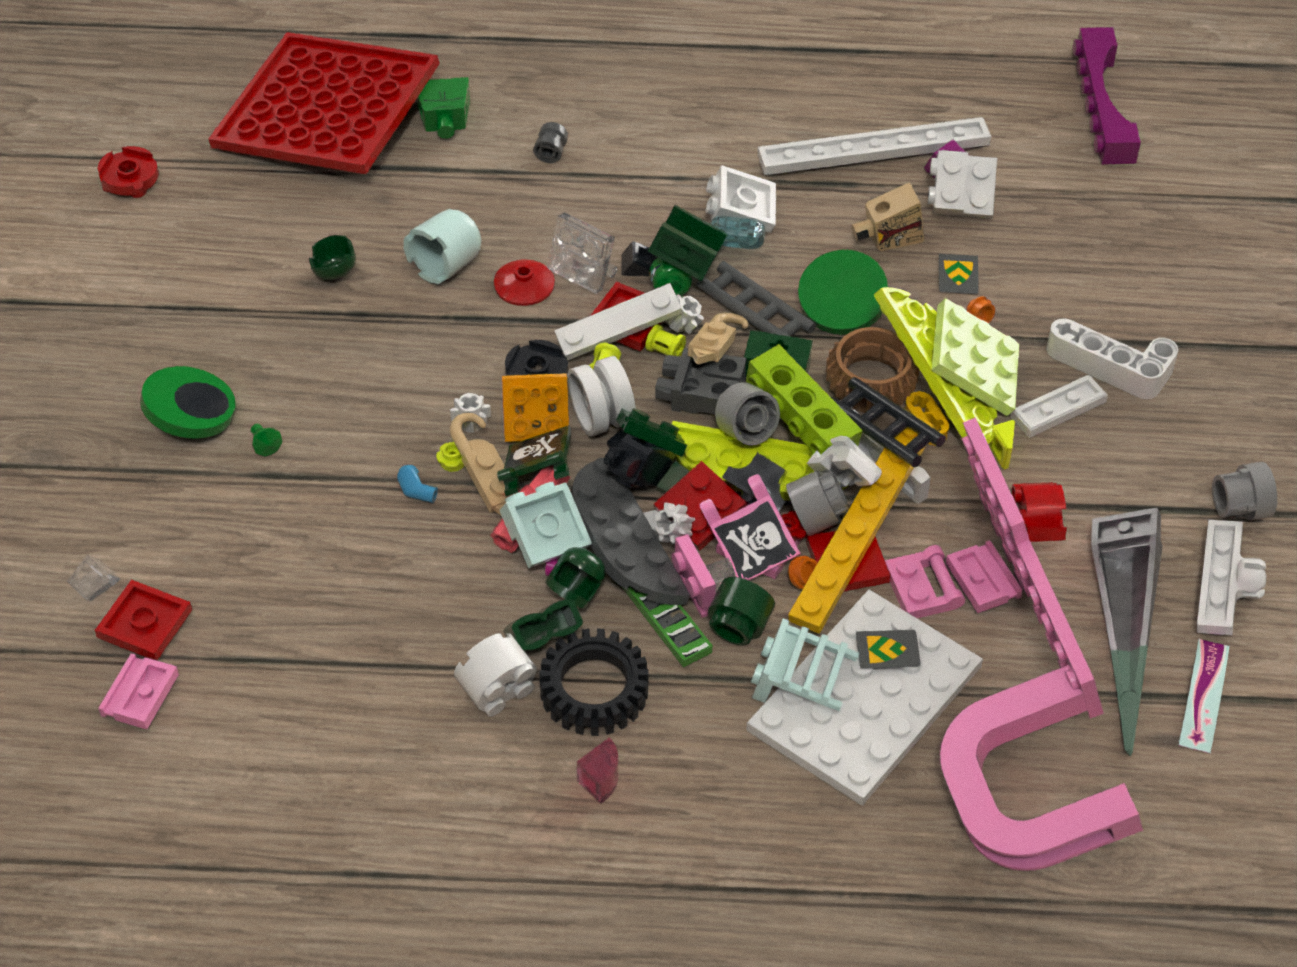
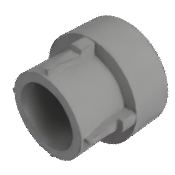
M1265 462L1242 464L1237 467L1236 472L1216 475L1213 479V502L1220 517L1235 516L1236 518L1244 517L1247 520L1272 517L1275 514L1277 508V488L1273 473Z

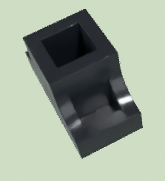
M758 452L746 467L732 468L729 466L722 478L743 490L740 497L751 504L756 502L757 499L749 486L748 479L753 475H760L779 514L782 513L787 505V502L783 500L780 494L781 482L787 474L785 469Z

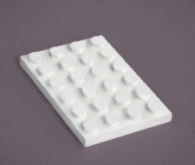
M868 590L827 634L829 636L827 640L839 645L841 642H845L848 644L847 648L858 652L856 631L915 630L921 665L919 667L860 669L859 656L856 662L844 657L830 696L843 702L840 711L778 688L747 722L746 729L861 806L864 805L981 668L983 658L871 590ZM816 648L796 668L790 682L803 686ZM824 649L810 688L811 690L823 694L836 656L835 653Z

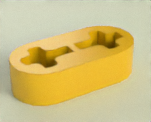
M922 391L911 393V396L906 398L905 410L920 420L933 424L934 429L945 435L947 440L949 422L934 398Z

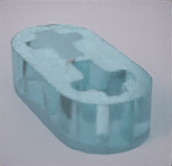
M717 216L709 223L728 234L722 246L756 249L764 243L766 229L763 223L758 220Z

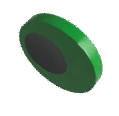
M186 366L167 367L152 373L145 380L140 396L141 410L154 426L166 433L183 438H206L221 433L230 425L236 405L232 390L223 380L207 371Z

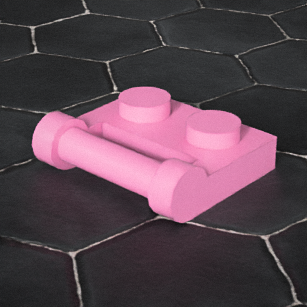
M932 545L923 552L885 560L891 575L890 584L901 609L915 618L955 610L965 603L962 591L956 589L943 561L945 555L939 545ZM932 567L944 596L936 597L923 568Z

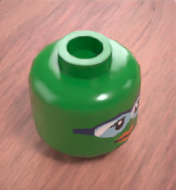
M659 257L650 266L649 276L654 289L670 283L675 295L679 294L681 297L690 289L692 276Z

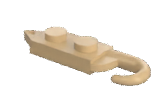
M719 313L715 315L709 323L706 322L690 342L688 356L693 357L696 364L709 361L719 362L734 342L736 328L725 323H737L742 325L743 329H747L749 325L747 319L734 313Z
M473 413L459 414L451 422V437L462 456L464 466L489 512L495 511L501 515L499 510L506 503L505 499L509 496L505 495L503 480L499 481L497 472L504 469L505 465L493 444L480 439L468 441L462 430V425L469 421L477 423L481 428H485L486 423L484 420Z

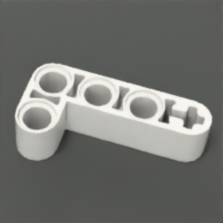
M1058 319L1052 323L1046 347L1047 353L1052 358L1142 399H1152L1159 394L1172 375L1178 353L1177 344L1168 338L1154 339L1143 353L1069 319Z

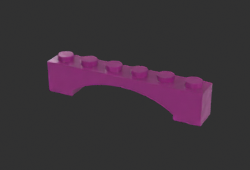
M1080 28L1078 39L1073 41V55L1078 57L1077 74L1082 75L1081 92L1086 94L1085 110L1086 113L1091 115L1090 132L1095 133L1094 151L1099 153L1101 165L1136 164L1141 145L1136 122L1130 123L1116 109L1106 92L1103 80L1104 72L1108 67L1114 66L1118 44L1114 28Z

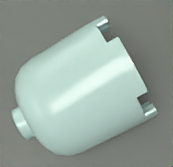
M452 209L436 214L413 228L409 235L404 238V251L408 262L414 261L421 270L418 273L419 276L434 284H440L456 274L477 256L481 248V235L475 222L462 211Z

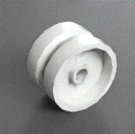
M615 356L597 360L594 369L589 365H581L569 369L567 378L570 398L577 419L588 436L607 432L610 423L614 427L620 428L616 419L621 408L629 412L633 408L636 409L630 382L620 361Z

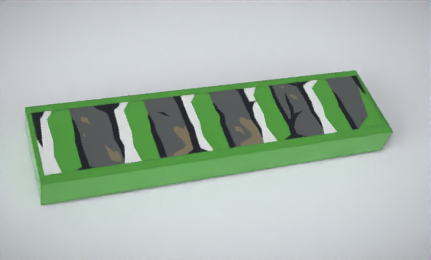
M631 586L627 590L623 588L683 668L713 652V645L681 605L653 602L646 599L648 594L638 592Z

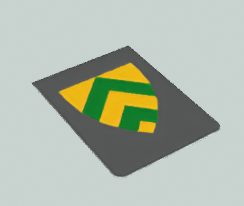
M939 254V291L978 294V256Z
M915 630L856 631L860 669L919 667L921 665Z

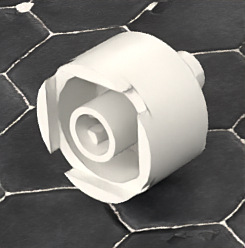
M499 633L482 640L466 653L470 659L464 666L459 662L454 671L455 678L478 709L485 711L491 717L504 709L506 701L515 696L518 699L524 698L532 692L535 687L532 680L537 669L511 634L507 633V638H503Z

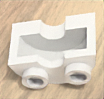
M846 436L831 439L830 441L833 444L822 454L816 451L806 463L821 475L828 472L834 473L841 487L853 484L858 486L872 485L882 474V470Z

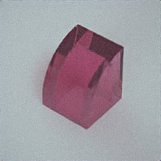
M610 737L577 761V781L600 804L613 794L618 783V751Z

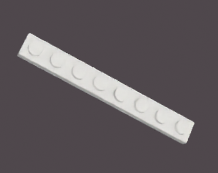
M980 117L758 147V158L764 175L934 153L952 139L962 149L990 145L991 135L984 118Z

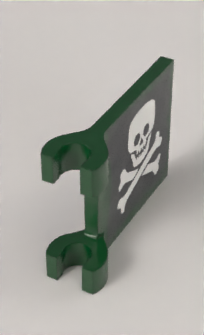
M569 425L509 445L504 469L497 472L499 481L503 480L506 496L520 492L518 476L551 465L554 468L553 476L555 480L569 476L567 453L572 431Z

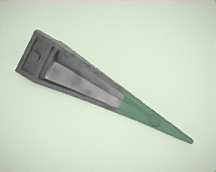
M1157 507L1092 519L1091 547L1112 657L1124 749L1129 756L1132 755L1163 547L1161 543V514Z

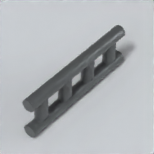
M725 261L718 265L717 271L722 275L714 281L710 282L705 277L702 281H697L696 286L734 313L747 319L751 325L762 332L791 337L801 328L809 334L816 328L815 322ZM732 281L744 289L736 297H732L722 290ZM754 297L767 305L758 313L745 306ZM777 313L790 320L781 329L768 321Z

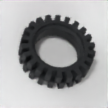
M590 628L582 629L581 639H578L576 633L573 632L568 635V643L560 638L555 641L556 650L549 647L546 651V658H543L541 661V670H539L540 696L546 713L551 711V719L555 723L562 718V728L568 731L575 724L576 734L583 735L585 727H591V736H599V727L604 726L606 735L614 733L615 723L622 730L628 726V718L633 722L638 718V710L643 711L645 699L648 698L649 671L645 656L641 657V649L638 646L632 648V640L625 637L620 643L619 633L615 631L611 632L609 639L605 638V629L597 628V637H590ZM597 659L607 661L622 671L627 683L624 690L611 701L602 704L582 703L568 695L562 686V679L572 666L585 660Z

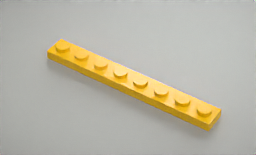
M925 422L926 424L934 428L933 424ZM907 427L895 439L906 446L918 434ZM925 447L922 448L917 454L921 456ZM886 448L883 449L876 461V465L882 470L881 476L872 485L861 487L788 614L789 622L809 628V630L818 634L821 633L914 467Z

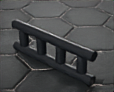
M857 377L851 378L848 387L853 391L841 401L831 397L863 430L862 433L914 468L918 467L922 461V457L917 453L929 442L937 447H941L946 441L945 435ZM865 398L874 406L861 416L851 408ZM886 412L896 420L886 429L881 430L872 423ZM908 427L918 435L905 446L896 440L895 437Z

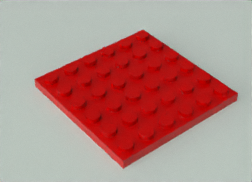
M286 32L208 138L210 146L220 150L367 174L439 66L438 55Z

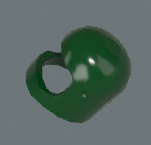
M572 547L561 555L545 583L565 600H574L577 607L586 609L605 577V566L598 556L587 549Z

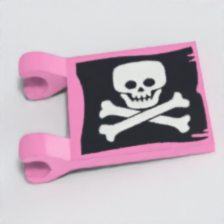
M758 474L748 479L749 486L757 501L721 519L711 499H707L700 504V508L734 574L738 578L749 581L801 555Z

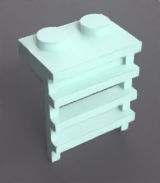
M782 619L775 638L768 636L764 644L761 656L766 657L764 665L758 663L750 683L755 684L756 688L752 698L765 703L772 686H776L840 711L843 702L830 696L843 658L845 657L856 662L859 652L847 648L848 644L845 642H841L840 645L827 640L829 637L822 634L821 637L808 633L809 628L802 626L800 630L788 625L789 620ZM807 642L817 647L804 684L800 686L790 682L803 644ZM825 649L835 653L836 656L823 694L810 688Z

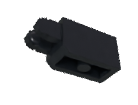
M627 434L621 440L618 447L613 446L609 448L604 457V464L608 466L609 471L617 475L616 480L619 483L630 488H634L637 485L647 489L648 486L658 485L670 469L676 454L631 434Z

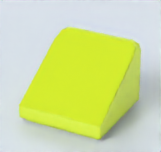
M1014 420L994 425L991 437L993 440L990 442L989 447L1004 470L1009 468L1013 448Z

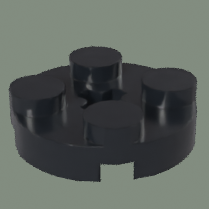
M531 340L529 345L520 348L519 344L508 352L505 359L506 376L568 374V360L562 354V349L558 345L546 340ZM537 364L542 365V369L540 370H533L529 368H535Z

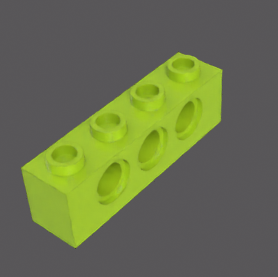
M780 344L749 361L746 382L771 394L777 400L781 419L788 425L791 433L799 437L809 447L812 455L816 451L820 454L825 452L833 445L830 440L839 436L849 437L859 446L863 430Z

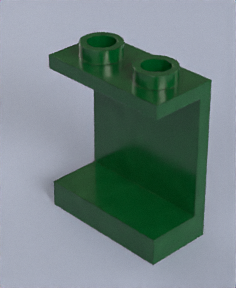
M674 205L666 222H663L648 252L702 281L728 234L681 207Z

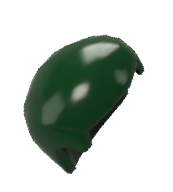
M332 235L314 243L312 246V258H309L312 272L317 277L325 280H337L348 275L356 263V254L351 240L344 235Z

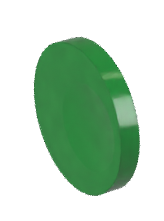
M834 250L817 257L804 270L798 287L800 306L804 315L815 322L818 329L831 334L847 335L854 330L870 327L881 317L883 312L874 294L879 289L888 287V282L881 266L870 256L854 250Z

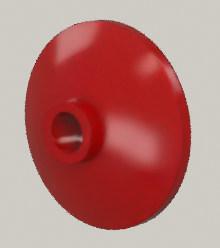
M528 259L515 260L505 264L497 271L494 277L496 294L505 302L517 306H530L544 301L551 295L555 286L552 271L546 265Z

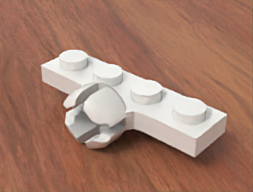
M1208 520L1197 633L1232 635L1236 601L1240 598L1259 599L1265 593V590L1262 589L1266 585V573L1263 570L1266 569L1265 561L1256 558H1243L1240 555L1243 522Z

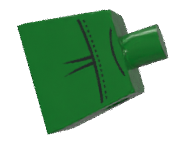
M469 77L433 79L427 82L416 99V105L426 132L437 131L439 137L447 139L454 135V130L466 128L470 106Z

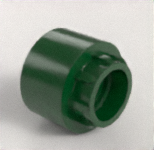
M727 577L722 580L708 608V615L711 618L709 622L710 628L718 637L735 645L749 644L751 639H757L762 635L776 606L775 600L765 589L749 580Z

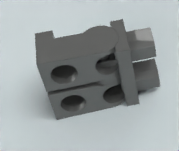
M684 348L681 357L665 355L662 376L674 377V380L659 377L655 386V396L657 399L671 401V411L681 412V410L689 413L705 412L715 414L716 404L721 393L736 383L746 382L747 358L723 355L719 362L709 361L696 364L693 357L688 356V348Z

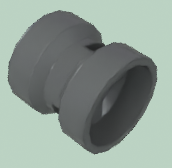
M547 122L542 125L533 147V153L539 160L545 163H556L560 160L563 147L568 139L566 128L555 122Z

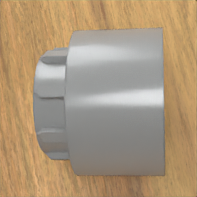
M741 382L730 386L721 393L715 408V418L718 427L727 435L746 445H757L766 441L776 430L780 419V408L777 400L771 394L750 383Z
M816 470L786 484L795 512L809 536L841 523L840 515L847 513L849 510L846 496L834 473L828 472L821 475Z

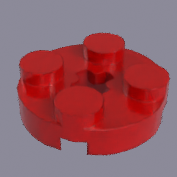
M126 146L121 147L122 152L113 155V151L104 155L97 169L102 189L105 192L140 198L147 193V189L152 187L158 179L157 162L153 159L152 153L145 148Z

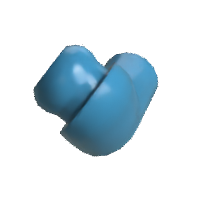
M402 466L398 471L397 480L404 495L434 503L437 498L438 488L422 484L418 476L419 471L415 466Z

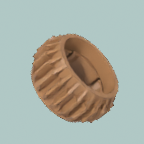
M860 328L843 336L839 342H835L834 348L829 350V358H827L826 381L830 383L829 389L833 390L835 397L839 400H842L853 391L848 387V383L853 377H857L898 405H902L903 401L911 396V392L916 390V383H918L919 368L914 364L905 345L897 337L896 333L883 328ZM859 361H878L895 369L897 375L885 380H868L854 375L847 368L849 365ZM863 398L851 409L865 413L874 404Z

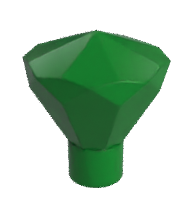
M254 424L250 429L253 435L252 447L256 454L266 457L278 451L283 442L280 431L275 428H263L261 424Z

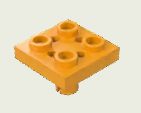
M567 373L502 376L505 442L523 441L569 425ZM549 405L551 409H554V405H556L557 409L553 412L548 410ZM539 421L541 422V426L538 428L532 426V424L539 425Z

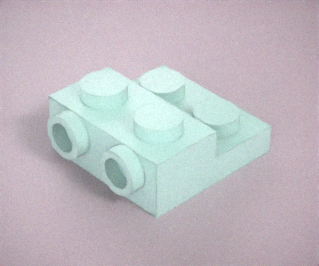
M554 482L545 483L535 489L536 493L525 496L524 492L513 494L505 499L506 503L499 510L511 540H517L528 568L559 558L569 548L581 547L585 549L592 544L566 482L556 486Z

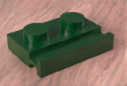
M621 408L616 421L623 428L624 432L676 455L683 456L688 445L678 433L679 428L665 421H662L660 425L649 420L650 416L641 410L633 408L629 412Z

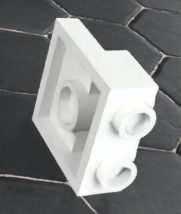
M938 150L937 158H931L930 176H935V187L929 186L928 204L933 205V214L992 219L997 158L968 156V152Z
M722 165L717 174L709 178L706 192L711 193L712 196L707 202L706 213L711 215V223L735 231H739L742 225L745 224L771 233L776 225V183Z

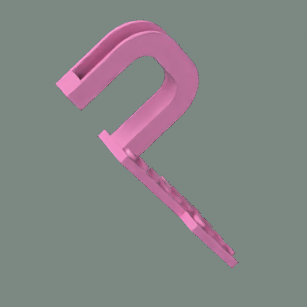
M973 418L963 422L967 436L961 439L968 454L967 458L974 473L973 477L980 492L981 502L985 511H988L991 516L990 520L997 537L1000 536L1003 542V550L1008 561L1013 564V570L1021 588H1024L1027 597H1031L1036 617L1045 628L1047 641L1052 652L1055 651L1057 654L1060 669L981 699L964 709L952 721L943 737L940 762L955 805L975 848L987 859L1002 867L1024 871L1038 870L1143 831L1125 783L1034 819L1018 821L1004 816L998 810L982 773L983 762L988 753L995 747L1087 711L1090 719L1104 713L1094 677L1033 549L1024 520L977 419Z

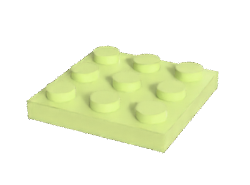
M945 298L937 306L931 371L1008 416L1016 407L1019 343L1012 337L1006 336L991 327L986 321L970 314L963 307Z

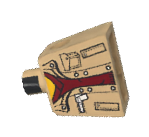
M910 183L868 201L865 204L867 220L852 224V231L857 242L871 237L877 250L880 251L924 242L921 203Z

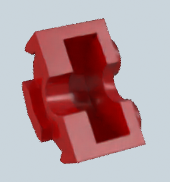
M1053 482L1012 484L1011 494L1015 503H1018L1019 512L1024 520L1030 542L1065 540L1067 527H1064L1062 509H1066V501L1062 485H1057V483Z

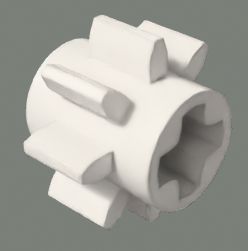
M677 294L676 297L683 313L665 322L677 333L686 330L688 334H691L704 319L700 315L702 306L690 295L681 298Z
M467 393L459 399H454L455 408L450 409L451 421L459 414L473 413L481 417L487 427V418L491 417V409L489 404H484V396ZM469 421L462 425V430L474 433L481 429L475 422Z
M666 502L664 503V510L653 513L655 519L651 529L660 533V542L668 543L671 541L675 544V538L686 534L692 536V522L695 518L689 517L686 514L687 506L678 504L675 507L674 504Z

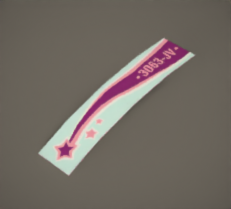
M1202 639L1198 640L1179 746L1207 753L1211 752L1230 646Z

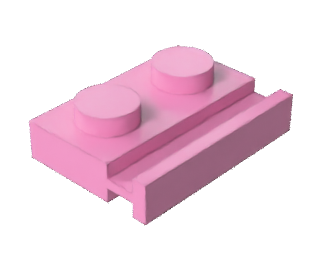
M689 535L675 538V553L671 555L673 565L687 588L701 618L709 616L708 608L715 596L716 583Z
M990 540L986 541L983 546L978 547L975 545L947 555L946 565L977 613L1008 603V600L1011 598H1021L1023 589Z
M130 654L98 708L101 716L106 718L108 715L114 717L116 721L148 729L179 675L177 667L149 658L139 659L136 658L135 654Z

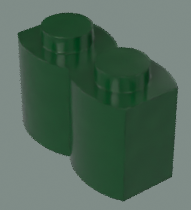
M561 600L543 608L538 613L528 614L511 622L505 627L503 632L506 638L507 633L511 634L526 653L541 647L549 640L559 639L575 632L581 627L583 620L574 600Z

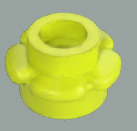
M454 442L445 443L439 448L440 451L437 452L436 458L444 470L456 472L464 467L462 456Z

